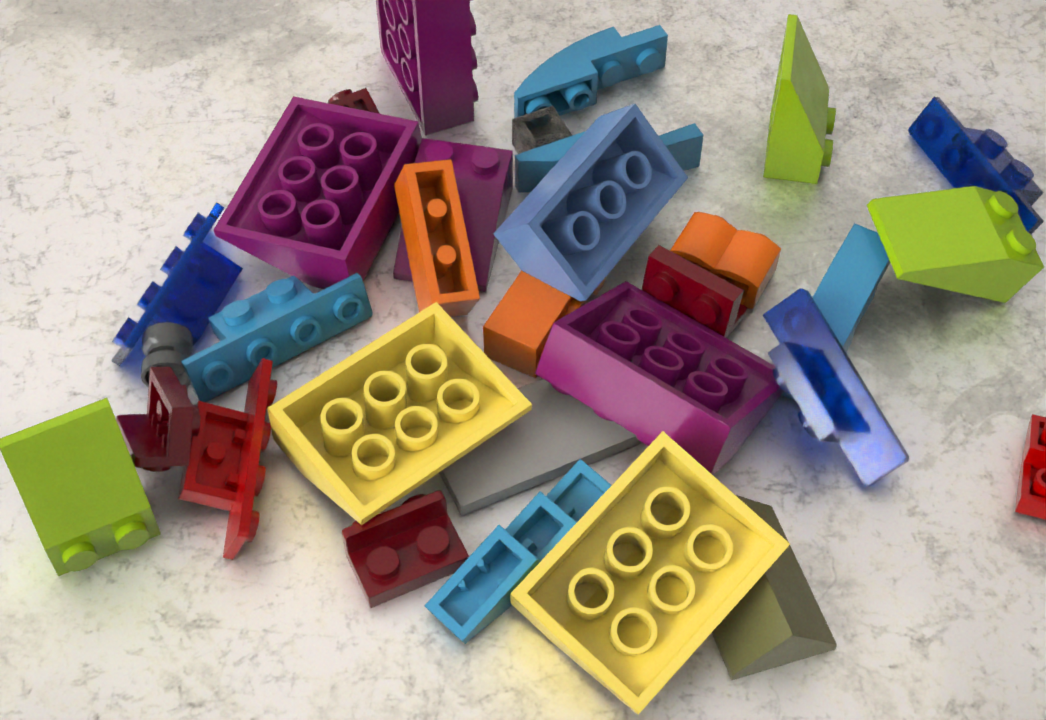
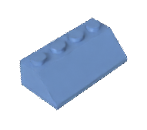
M632 104L599 116L493 234L523 272L578 301H585L683 185L688 176L638 106Z

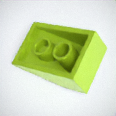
M788 14L770 113L763 177L817 184L821 166H830L833 140L825 139L826 134L832 135L836 108L828 107L829 86L798 15Z
M977 186L875 198L866 205L895 275L899 280L1006 303L1044 268L1035 249L1036 242L1031 234L1026 231L1018 214L1017 203L1005 192H995Z
M108 398L0 438V451L44 550L58 576L70 571L75 572L87 569L97 560L122 550L138 548L146 543L148 539L161 535Z

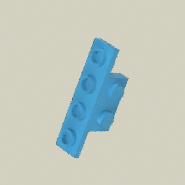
M355 273L314 294L293 275L287 279L276 280L269 284L265 290L245 300L234 301L226 305L221 312L209 317L208 320L213 333L220 342L181 361L197 399L207 402L250 380L262 358L272 360L273 368L370 318L373 312L362 277Z

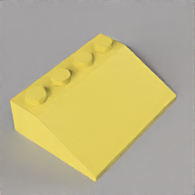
M435 302L267 409L273 440L305 478L363 525L531 411L532 404L443 308Z
M662 431L511 592L510 603L553 644L638 715L788 548L790 543Z

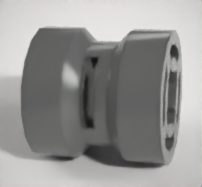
M165 322L149 326L144 331L142 351L146 357L141 364V379L147 387H149L150 367H171L181 385L184 384L187 387L190 384L181 362L188 358L193 350L192 333L186 327L177 323Z

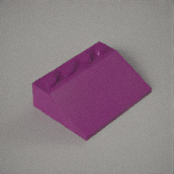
M376 0L381 53L425 136L474 121V102L478 101L479 96L472 70L477 69V58L471 45V36L476 35V24L470 11V1L473 0Z
M293 96L215 226V236L291 276L294 275L300 281L312 287L325 289L355 273H358L364 281L399 213L394 184L403 165L415 162L422 139L419 122Z
M627 281L554 322L535 372L536 375L551 383L552 387L558 392L573 396L591 407L599 417L614 421L635 434L639 441L648 446L664 431L712 475L732 459L789 386L793 378L787 372Z

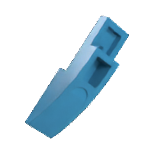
M657 25L621 37L613 26L583 38L559 51L536 68L514 92V125L520 130L574 111L582 110L597 103L598 89L664 68L668 41L667 33L661 25Z

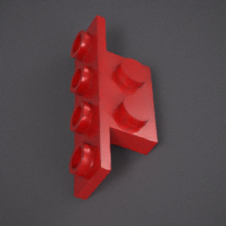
M265 358L261 359L248 382L244 412L198 400L196 405L200 412V431L198 436L191 437L189 466H183L178 495L180 500L229 511L223 558L231 560L235 558L245 542L251 543L254 540L259 524L260 513L252 509L254 496L257 497L260 494L266 473V467L259 465L260 452L265 451L271 434L270 422L265 421L266 409L273 404L277 390V380L270 379L273 361Z

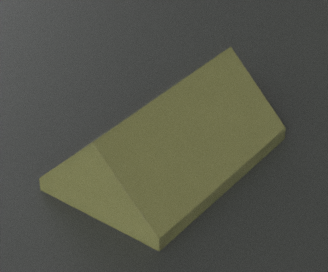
M736 495L788 541L772 506ZM790 545L712 632L731 680L835 650L837 646Z

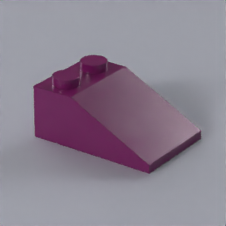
M422 138L414 163L452 160L478 290L486 292L499 244L498 239L493 233L505 221L513 190V150ZM401 227L393 277L394 279L413 282L403 228Z

